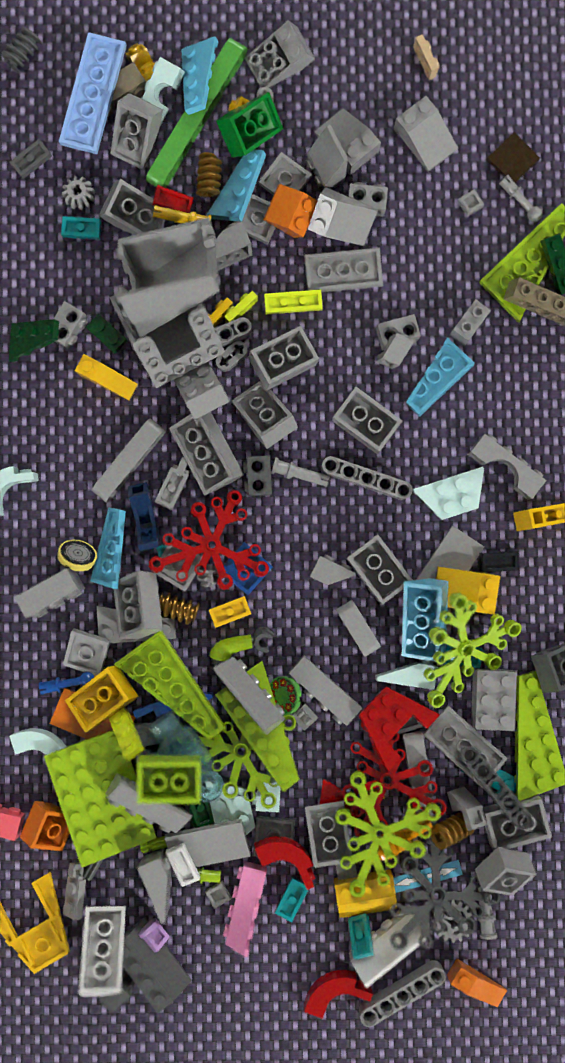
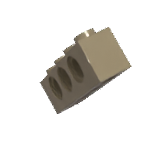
M520 277L509 282L503 300L565 326V297Z

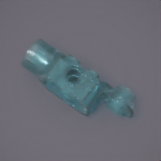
M172 711L161 716L150 725L149 729L160 743L157 755H201L200 801L212 802L222 794L224 782L217 772L211 770L213 757L192 726H182ZM206 781H209L213 785L209 788H205L202 784Z

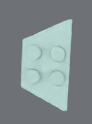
M484 467L415 488L413 493L440 520L479 508Z
M205 779L215 824L242 819L245 834L247 835L256 827L251 803L244 798L247 788L238 786V795L235 798L229 799L222 792V788L226 784L225 782L220 783L211 781L212 779ZM229 787L228 793L233 794L235 791L234 787Z

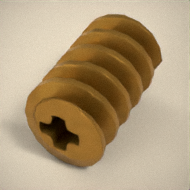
M201 153L198 156L199 168L197 170L198 183L196 185V194L201 197L219 195L220 190L216 188L220 187L221 184L216 180L221 179V175L217 173L222 171L221 167H219L222 164V160L218 159L213 153Z
M162 593L159 601L161 612L163 611L164 617L171 613L172 620L178 615V622H182L185 618L187 625L191 621L194 623L200 603L193 607L192 600L185 604V598L178 602V595L171 599V593H168L165 597Z
M459 812L435 824L431 829V839L438 849L444 850L446 847H450L452 844L472 835L475 829L467 830L463 813Z

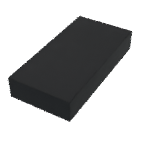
M518 551L479 553L480 572L482 573L519 570Z

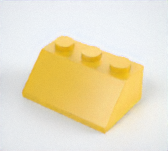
M385 870L390 877L387 886L378 884L376 871L369 872L364 882L366 886L365 893L361 897H354L349 890L350 883L357 879V877L341 880L333 878L339 917L344 918L365 913L390 910L393 904H397L391 870ZM385 876L380 877V881L386 882L387 878ZM356 886L354 887V891L360 892L361 888Z

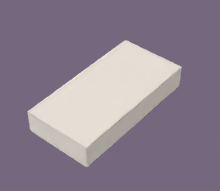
M184 843L166 850V856L181 887L200 880V875Z

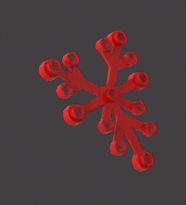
M231 490L227 494V505L224 511L222 499L220 497L212 499L211 507L215 510L219 520L213 535L205 517L206 506L202 502H195L191 506L190 512L194 518L198 519L204 537L194 533L190 527L183 528L181 536L185 540L190 539L200 545L192 547L175 539L171 533L165 534L163 536V543L166 546H173L182 552L164 558L157 556L151 558L149 561L150 571L160 573L164 566L185 559L181 570L176 573L177 581L185 582L195 556L204 553L200 562L195 566L194 572L198 576L204 575L206 565L212 556L219 575L217 586L222 590H228L233 584V579L229 574H226L219 554L234 561L239 580L246 581L250 576L249 571L245 569L244 565L253 569V573L257 577H264L269 571L268 564L264 561L255 562L247 558L250 556L256 557L260 554L261 548L259 545L253 544L249 549L236 553L221 546V541L219 540L226 524L246 519L247 511L245 509H238L236 513L231 514L234 506H238L241 503L242 494L237 490ZM233 494L237 495V496H238V499H237V500H233V499L231 498V495H233ZM218 500L220 505L215 506L213 501ZM200 506L202 511L197 512L195 507ZM243 512L245 517L240 518L238 513ZM185 530L190 531L191 535L185 536L183 532ZM168 536L172 538L170 543L165 541V538ZM209 542H214V543H215V547H214V548H210V547L208 546V543H209ZM251 548H257L258 553H252ZM159 561L160 566L154 567L153 562ZM263 565L265 571H259L258 566ZM198 566H202L204 568V571L202 573H199L197 571ZM240 572H246L247 577L242 578ZM184 573L186 577L184 579H180L178 577V574ZM227 578L229 583L223 584L222 579Z
M361 721V727L366 731V729H365V727H364V725H363V723H362V721ZM398 732L396 733L397 738L394 740L391 739L388 742V744L391 747H393L394 743L399 739ZM359 742L351 744L350 749L354 754H360L374 761L379 766L380 771L370 767L363 760L357 764L358 771L376 778L365 783L367 791L371 790V785L374 782L382 784V793L378 795L374 804L379 821H384L385 825H387V821L383 818L380 804L386 791L393 788L408 795L410 799H418L419 802L425 805L440 803L442 805L440 809L441 815L445 813L446 804L442 799H431L424 795L437 791V784L434 781H428L425 785L414 789L399 782L418 774L424 777L431 775L433 766L428 760H422L416 767L396 773L400 762L406 756L403 749H396V752L401 751L404 755L389 771H386L373 744L374 752L362 747ZM354 744H358L360 746L359 751L353 750ZM359 764H366V769L360 770ZM423 764L429 767L425 772L421 770ZM389 776L391 782L385 783L384 777ZM430 783L435 785V789L432 791L427 788ZM352 784L344 786L342 790L344 798L349 788H352L355 795L358 796L359 791ZM350 795L347 797V800L352 801L354 797ZM411 802L413 808L418 806L416 802ZM353 805L351 808V815L356 818L360 817L363 813H367L365 809ZM356 807L360 809V813L357 815L353 813V809ZM431 810V812H432L434 815H436V811H435V810ZM367 813L363 821L371 824ZM355 827L356 837L365 835L361 834L359 828Z

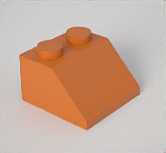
M278 184L263 220L293 238L304 237L317 200L302 191Z
M34 801L20 838L30 848L63 851L70 832L62 808L52 803Z

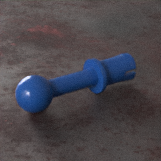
M84 672L80 677L60 680L59 677H56L55 680L39 682V690L42 689L40 691L41 695L55 691L60 693L62 688L81 684L84 686L95 676L91 672Z

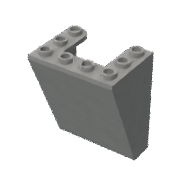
M209 218L118 239L116 255L118 260L123 262L125 274L130 276L132 289L127 292L124 286H119L118 291H116V299L119 304H122L125 317H129L131 328L136 331L139 337L148 334L219 292L216 239Z
M116 294L109 297L136 353L156 388L225 353L202 302L148 334L139 337L136 331L132 330L129 317H125L123 306L121 303H118Z

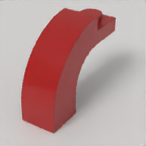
M281 836L268 837L254 843L255 851L262 867L279 860L288 861L299 870L306 889L309 890L314 887L313 880L316 878L312 868H310L314 866L313 860L300 843Z
M331 971L318 978L310 987L304 1001V1012L323 1019L327 1005L334 997L341 994H350L371 1001L373 995L371 986L366 988L362 980L357 981L354 971Z

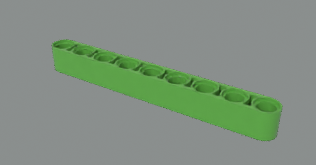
M232 38L227 40L211 67L212 77L208 81L209 92L206 108L190 115L184 111L146 176L147 182L154 186L159 185L167 188L247 53L246 46Z

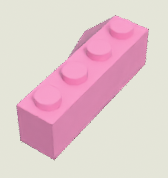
M244 861L243 867L239 866L237 879H240L239 886H234L232 898H235V903L230 905L228 917L231 920L229 925H225L223 936L226 937L225 944L244 957H248L249 943L250 939H252L254 920L257 917L258 902L261 899L267 866L262 867L260 864Z

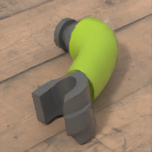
M259 627L254 631L253 636L250 634L220 640L212 647L209 654L213 663L211 669L214 670V667L227 661L237 652L252 649V646H255L261 652L268 653V644H262L259 641L264 637L272 638L275 634L274 631L268 627Z

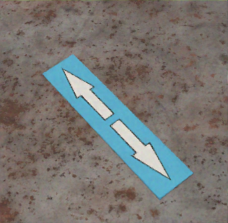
M459 860L444 863L440 867V881L463 875ZM431 867L419 870L432 883ZM411 874L393 877L396 893L421 886Z

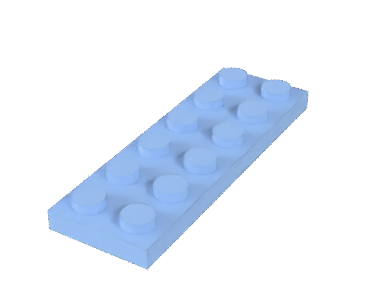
M88 32L59 138L60 145L98 154L127 46L125 41Z

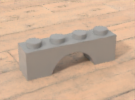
M482 435L468 455L482 466L493 461L506 464L514 475L513 489L527 500L533 499L547 481L543 478V474L536 469L532 470L528 467V463L524 459L516 458L512 455V450L506 446L502 447L497 443L498 440L492 435Z

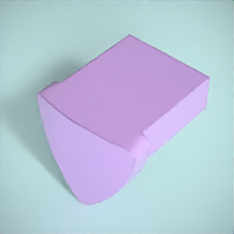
M156 918L151 919L139 933V937L144 939L153 952L159 951L170 937Z

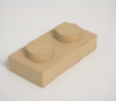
M422 34L415 38L413 48L428 79L431 80L436 78L439 63L437 58L433 57L429 41L425 40Z

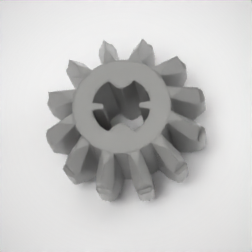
M74 176V181L67 179L68 185H63L65 191L62 192L63 198H66L65 203L71 205L74 210L77 206L80 210H83V205L89 207L88 201H94L92 195L95 194L94 189L91 188V182L86 181L83 176L79 180L77 176Z

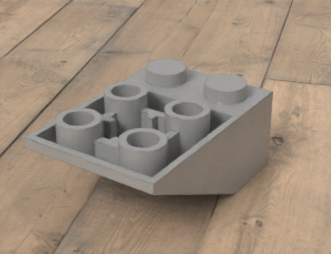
M289 20L245 57L261 88H269L300 72L315 59L298 27Z

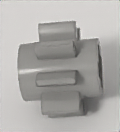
M210 564L206 565L204 575H197V579L201 581L200 586L214 588V584H217L219 577L215 565ZM200 568L198 572L202 573L204 571V568Z

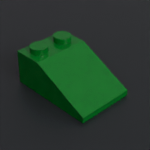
M269 92L235 108L216 120L231 157L246 156L284 129Z

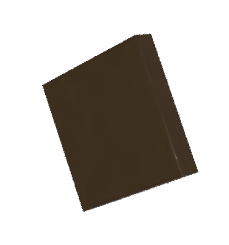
M513 132L486 160L503 177L509 175L517 183L541 158Z

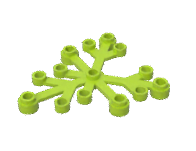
M453 593L449 598V602L454 608L455 617L449 611L444 610L440 613L439 619L445 624L457 627L459 640L448 636L440 627L432 628L429 631V638L436 645L445 643L454 647V649L444 653L442 651L435 652L433 655L435 662L444 664L447 660L455 658L452 662L434 670L432 668L424 670L423 676L428 681H433L436 677L444 674L436 690L428 693V702L434 708H439L444 704L445 696L442 693L452 677L451 689L456 693H461L464 690L459 667L462 660L461 672L467 677L474 673L471 656L484 661L485 665L491 670L498 669L501 666L502 659L495 653L486 654L476 649V647L489 642L499 650H503L507 646V641L501 636L505 634L511 637L518 636L522 629L521 625L515 620H508L504 623V618L496 613L490 618L492 625L487 633L471 641L467 638L466 623L472 613L476 611L477 604L472 600H467L461 593Z
M284 715L283 728L286 731H292L296 727V719L292 715ZM287 720L292 721V725L290 727H287L285 725V722ZM231 722L224 723L225 726L230 724L231 730L225 731L224 729L223 732L228 735L233 745L225 743L220 733L213 737L214 740H208L207 738L193 735L187 728H183L178 732L177 739L183 745L195 743L212 748L201 755V767L204 766L207 760L222 751L230 753L220 760L213 761L211 765L213 771L221 772L224 766L234 761L230 780L222 788L225 797L232 799L238 795L237 781L243 763L251 776L248 788L244 793L245 800L252 802L256 799L255 790L257 787L261 794V805L266 809L275 807L277 798L273 793L268 792L264 783H268L271 787H277L278 784H271L272 775L256 771L249 758L253 748L243 734L239 740L234 731V725ZM189 734V739L184 741L183 735ZM240 748L245 749L244 755L238 754ZM217 762L221 764V768L219 770H216L214 768V765ZM229 787H234L235 791L233 794L228 793ZM248 792H252L254 794L253 798L250 800L246 797ZM267 797H271L273 799V802L270 805L266 804L265 802Z
M355 771L351 775L350 782L353 787L358 789L361 798L357 797L353 792H348L344 800L347 805H356L365 809L372 825L351 816L350 810L345 807H341L336 811L335 819L340 825L350 824L368 832L357 838L351 837L348 841L350 850L356 851L361 845L372 841L369 849L351 856L345 855L340 861L343 869H350L352 864L364 860L357 879H354L349 887L350 893L354 897H361L365 893L366 886L364 882L372 863L378 875V884L381 886L389 884L390 877L385 872L377 853L380 845L385 855V864L390 868L396 866L397 857L392 853L388 842L408 850L414 858H421L425 854V845L422 841L414 840L409 842L391 833L408 828L419 833L422 838L427 839L431 836L430 827L418 823L427 819L436 821L439 819L441 812L437 804L429 803L423 812L414 815L415 811H418L420 808V802L416 798H411L408 801V809L403 820L388 826L380 823L374 809V804L378 795L382 793V784L379 782L372 783L369 795L365 787L366 775L362 771ZM360 777L362 782L357 784L354 779ZM378 785L380 791L375 792L373 786ZM350 795L353 796L354 801L349 802L347 800V797ZM414 801L418 804V806L416 808H412L410 806V803ZM435 810L436 815L430 816L429 811ZM345 814L347 819L341 820L339 816ZM426 828L429 830V833L423 835L421 830ZM381 830L383 831L384 835L382 837L377 836L376 832ZM356 841L358 845L356 847H352L350 845V842ZM419 847L421 852L415 853L413 851L414 848ZM390 857L394 858L395 862L392 864L388 863L387 859ZM343 860H349L350 864L344 865ZM385 876L387 881L381 882L380 877ZM354 887H360L361 891L355 892Z

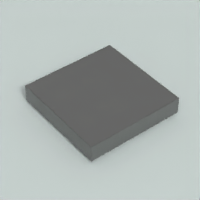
M257 815L254 843L274 836L287 837L293 840L295 819ZM254 846L253 856H258Z

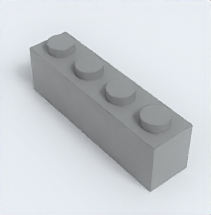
M305 655L290 669V677L298 685L301 684L305 688L304 693L311 699L315 697L319 700L318 705L326 712L329 709L334 714L332 718L340 725L344 723L347 726L361 711L362 707Z

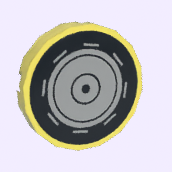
M81 540L65 541L60 545L57 553L60 563L63 566H69L73 571L89 570L97 559V553L93 546Z

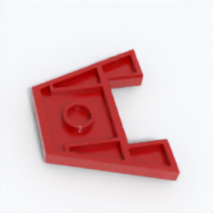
M384 687L358 714L386 771H389L401 758L388 742L406 722L414 716L425 729H428L440 716V714L388 687Z

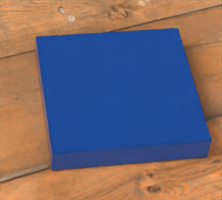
M244 542L236 553L249 549L250 546ZM251 548L252 553L256 554L257 552ZM258 555V556H256V557H253V556L247 557V558H249V559H251V560H253V561H255V562H258V561H264V562H266V563L268 564V566H269V571L273 568V566H271V565H270L265 559H263L260 555ZM229 559L224 564L226 574L232 577L233 583L246 595H249L264 577H257L253 573V569L244 565L245 569L249 571L250 576L246 581L239 580L235 563L232 559ZM263 565L258 566L259 571H265ZM240 572L242 578L247 577L246 572Z

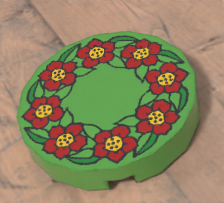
M287 676L273 679L270 687L275 703L285 712L283 715H290L296 712L301 703L299 702L301 690L298 683L293 678Z

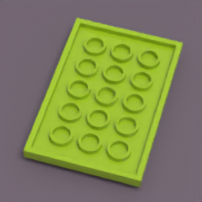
M113 730L44 755L81 867L157 838L153 825L142 820V815L137 813L134 816L125 811L126 807L122 805L116 807L108 802L109 799L105 795L116 773L137 783L131 760L128 762L124 758Z

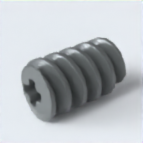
M25 27L20 29L21 33L16 34V39L11 40L12 45L6 46L7 51L3 50L1 53L6 64L18 74L20 71L17 66L19 65L24 68L22 59L29 62L26 55H34L31 48L39 49L36 42L42 45L39 37Z

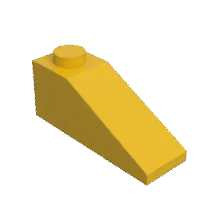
M83 354L75 369L79 376L130 401L138 386L136 382Z
M565 503L514 512L516 530L522 531L565 523Z

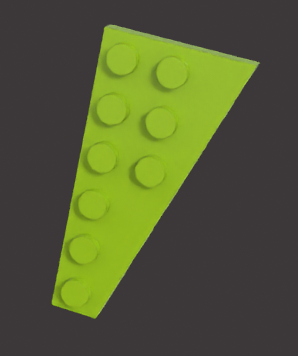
M563 203L479 282L518 323L521 321L526 309L503 300L510 281L520 277L539 286L548 269L540 241L558 233L561 234L563 240L565 236V206Z
M163 631L154 634L114 664L127 673L130 678L142 685L145 690L164 705L171 708L179 717L190 723L193 728L208 740L226 728Z
M263 661L248 670L247 673L249 676L253 674L260 682L258 687L262 691L264 689L267 690L272 697L270 701L275 706L276 703ZM227 686L215 694L282 791H286L298 782L299 776L282 723L266 735Z
M536 671L516 677L517 713H515V720L517 721V731H515L516 775L514 779L516 793L514 795L519 801L565 785V768Z

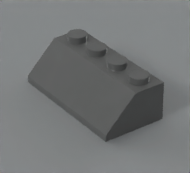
M144 917L124 933L122 966L155 1011L159 1013L180 995L192 979L165 943L159 951L153 952L144 939L139 937L140 931L149 922Z

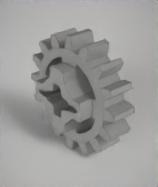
M450 900L449 903L460 914L462 911L465 918L473 919V917H470L472 916L471 909H468L469 907L465 903L462 904L461 900L456 902ZM442 908L445 929L443 932L437 933V936L441 937L443 935L444 941L450 938L452 943H454L455 938H458L461 942L464 934L459 931L457 922ZM439 922L436 923V928L438 930L441 929V925ZM464 922L463 928L467 930L468 925Z

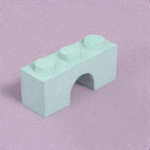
M160 57L159 61H156L153 66L152 77L146 82L144 87L145 93L141 99L163 109L161 126L169 108L160 103L159 93L164 87H172L177 90L185 72L178 66Z

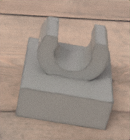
M306 703L292 714L297 724L304 731L318 719V716Z

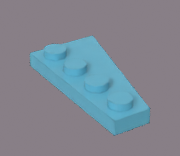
M215 36L181 49L182 70L185 72L183 76L184 107L188 115L206 108L209 92L208 81L212 77L211 66L216 56L214 50L218 46V40Z
M253 150L241 158L207 213V216L212 215L211 219L242 222L266 157L263 150Z
M447 337L421 381L406 401V405L420 417L467 373L475 363Z
M108 508L90 582L118 589L126 511Z

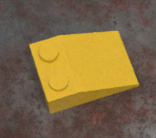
M437 566L436 579L449 581V608H453L449 602L450 596L453 593H461L467 600H472L477 604L475 612L495 614L500 576Z
M114 665L100 672L67 698L65 702L85 733H87L139 696L122 670Z

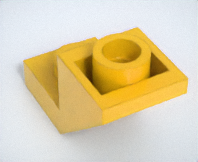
M132 45L125 54L131 63L134 62L147 82L152 77V69L155 63L144 45Z

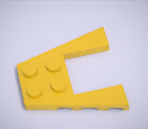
M51 872L31 883L49 918L23 934L17 935L0 902V934L6 939L5 942L15 949L19 958L34 974L70 952Z

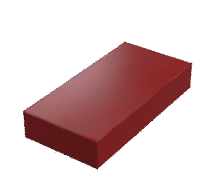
M157 185L152 205L190 213L193 197Z

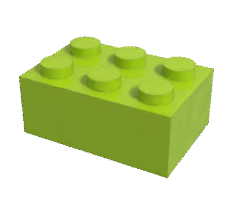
M139 755L137 804L200 803L201 755Z

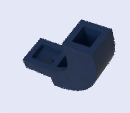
M147 482L128 486V497L136 522L139 551L159 547L158 524Z

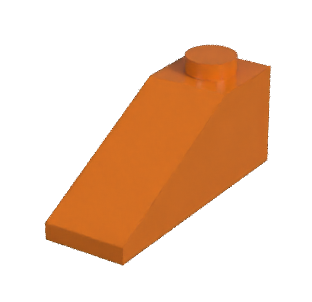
M459 959L455 960L447 974L452 986L473 998L498 1007L507 992L506 988Z

